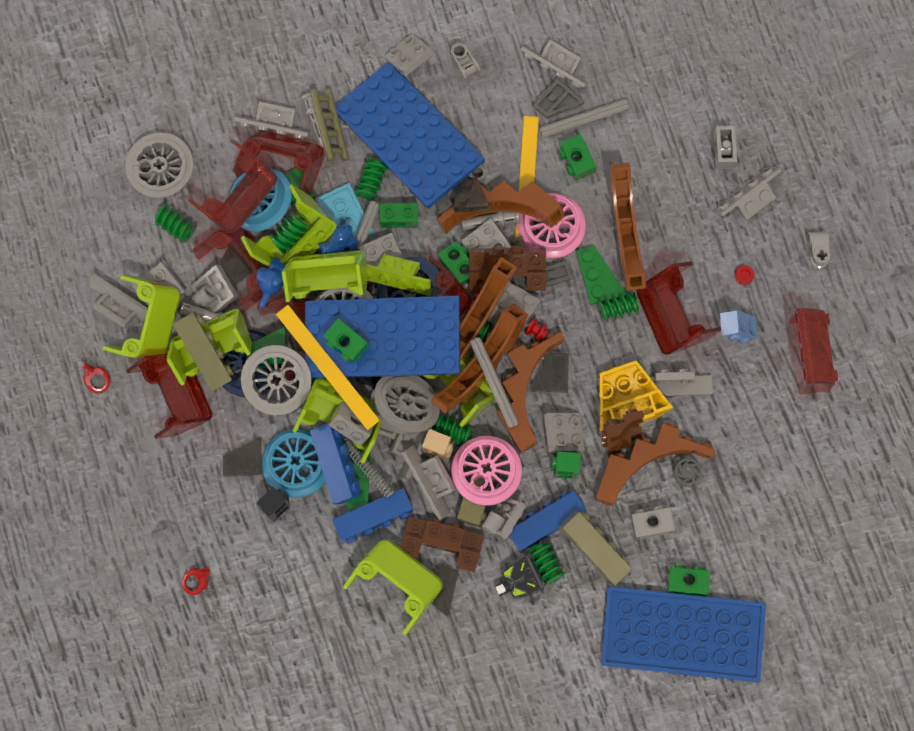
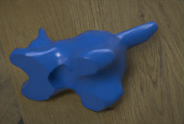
M344 218L340 219L339 225L334 230L331 238L326 243L318 244L322 254L339 253L345 249L356 250L358 239L351 234L352 226L349 224L345 225Z
M279 258L272 259L269 269L262 267L257 272L256 279L258 280V285L264 292L260 301L261 310L265 308L271 295L276 294L283 287L282 270L286 264L281 263Z

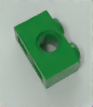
M581 134L560 142L558 152L561 159L565 160L568 165L566 170L570 177L573 176L574 180L577 181L596 173V164ZM577 155L581 157V160L574 161L572 157Z
M417 203L379 204L381 229L418 227Z
M339 318L323 335L327 339L325 343L333 350L338 348L342 352L340 356L348 363L351 360L357 363L371 346ZM349 338V345L342 347L343 339Z
M674 565V568L670 567L667 593L707 597L709 593L710 571H705V567L695 566L693 569H686L685 565ZM684 576H692L694 583L692 585L685 584Z

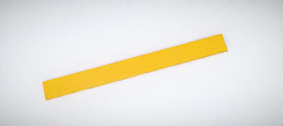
M524 116L519 191L532 181L534 182L539 117ZM516 223L515 246L527 248L519 236L518 224Z
M287 305L276 314L365 428L369 430L380 421L290 306Z

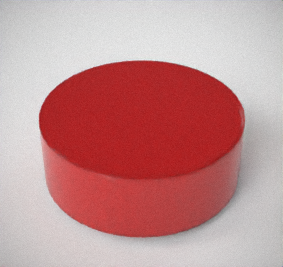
M741 266L736 270L735 280L738 284L746 286L753 281L754 271L751 267Z

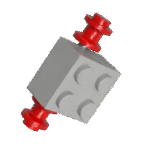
M510 282L505 294L495 306L488 321L496 325L503 310L514 303L529 314L520 335L527 328L525 334L528 336L532 333L536 336V341L539 342L540 339L544 340L549 333V330H547L548 325L544 324L541 326L537 324L536 318L530 321L535 315L541 300ZM480 291L476 292V294L473 297V300H476Z

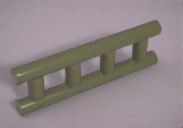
M316 88L309 90L327 161H334V155H341L342 161L349 160L331 88L324 90L325 95H318ZM320 102H327L329 112H322ZM325 120H332L334 130H327ZM329 137H336L338 147L332 148Z

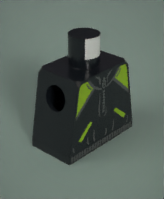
M528 555L503 571L502 577L504 582L495 586L499 597L510 592L513 599L544 591V586Z

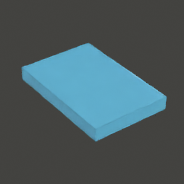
M350 183L315 198L316 202L334 220L336 227L339 225L340 219L344 218L345 225L349 224L352 226L351 234L356 237L365 213ZM371 227L370 232H369L368 235L374 233V230H373L372 227Z

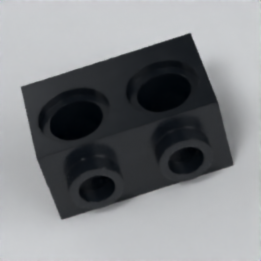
M272 487L256 502L259 508L273 522L290 507L288 503L289 498L281 488L276 490Z

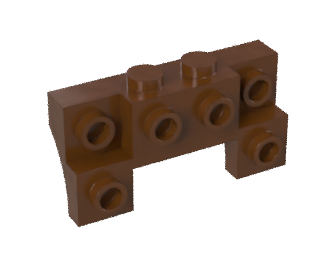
M502 246L469 248V291L482 290L491 270L501 257L518 267L514 276H526L527 291H546V248H523L522 246H513L512 248H504Z
M628 410L626 414H623L622 420L611 419L606 421V424H603V431H600L602 447L606 449L607 457H610L611 454L615 455V453L620 454L622 449L630 448L631 441L642 438L641 426H636L644 422L642 410Z
M408 517L400 548L418 559L421 545L459 554L456 568L475 573L484 535L465 531V529H462V525L451 523V526L443 524L444 521L432 518V521H425Z

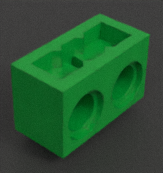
M454 242L438 253V260L459 288H462L469 283V274L463 275L460 272L463 268L469 269L468 251L462 244L459 246L457 242ZM452 253H456L459 255V258L452 260L449 256Z
M557 452V457H553L552 472H555V477L578 479L581 453Z

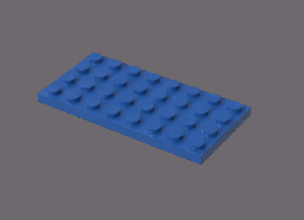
M389 62L336 104L338 117L427 209L431 208L485 162L483 156Z
M459 296L305 301V327L346 378L460 374ZM338 318L371 345L357 363H354L352 360L348 363L340 356L342 352L338 348L333 350L325 343L327 339L323 335ZM349 338L343 339L342 347L349 345ZM305 352V362L309 367L311 379L326 378Z
M609 586L601 666L760 683L766 603Z

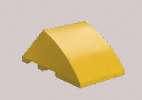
M637 360L600 373V431H603V424H606V421L611 419L622 420L623 414H626L628 410H642L644 415L643 423L659 418L673 409V406L657 388Z

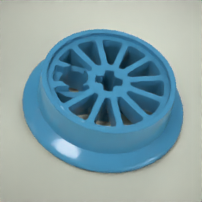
M255 168L243 173L236 180L230 192V206L233 217L240 227L252 232L264 231L273 227L284 217L291 203L292 191L289 188L291 184L288 178L282 172L271 168Z
M293 429L286 430L275 436L264 451L262 457L264 477L271 487H274L276 490L281 488L287 497L298 498L311 495L326 482L320 462L305 460L316 455V450L303 455L310 445L315 448L310 431L298 429L295 433ZM296 440V448L293 452L289 442ZM300 441L307 442L303 449L299 452ZM287 443V446L290 450V454L285 452L280 447ZM277 451H280L287 458L275 457ZM294 458L299 460L300 464L298 466L293 464L292 460ZM275 461L286 462L276 468L273 465ZM310 465H318L316 472L313 471ZM288 467L282 477L279 478L277 471ZM304 468L310 470V475L307 478L300 476V472ZM292 470L291 483H288L284 479ZM296 475L302 483H295Z

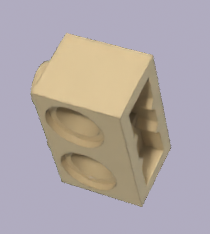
M429 429L422 445L423 454L429 457L438 455L441 462H445L446 458L450 459L454 449L452 448L451 437Z

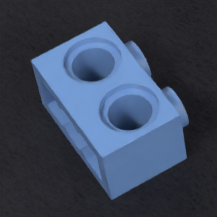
M738 310L720 313L721 334L723 337L729 338L730 341H738L739 344H749L750 340L758 339L755 316Z

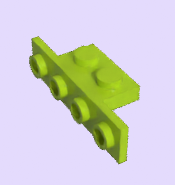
M384 254L378 266L367 264V281L428 296L431 295V280L416 276L420 269L419 262Z

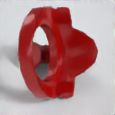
M89 363L83 364L85 371L83 380L88 389L94 393L106 391L110 385V377L105 369L100 366H91ZM95 374H101L106 379L105 385L100 389H96L91 385V377Z
M193 568L185 573L182 578L184 591L190 595H198L204 589H207L210 568ZM191 575H194L199 580V587L194 591L190 590L186 585L187 578Z

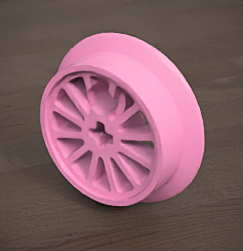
M547 193L564 207V213L568 211L571 215L565 216L550 228L542 221L520 213L518 232L523 244L527 248H546V258H560L572 253L581 244L586 231V221L581 208L571 198L558 193ZM573 219L575 225H572L568 220ZM531 220L541 222L533 226L529 224ZM561 227H567L570 230V232L568 234H562L560 233L559 229ZM543 228L536 236L532 232L533 230ZM545 232H547L548 235L546 242L539 240V238ZM551 234H554L556 243H549Z
M479 436L464 443L456 452L451 468L452 479L456 489L465 499L478 505H495L508 499L518 488L522 477V464L516 450L505 440L494 436ZM484 447H490L487 459L482 449ZM480 449L483 460H480L473 451ZM493 449L499 450L500 453L491 460ZM502 455L508 459V461L495 464ZM468 456H471L479 464L467 462L465 460ZM465 465L477 468L476 470L463 472ZM489 465L491 472L483 473L482 467ZM505 465L510 466V472L496 469ZM495 473L507 475V481L503 482ZM473 475L471 482L468 483L465 477ZM478 477L485 480V484L481 487H477L474 484V480ZM491 478H495L502 486L494 489ZM489 483L491 491H484Z

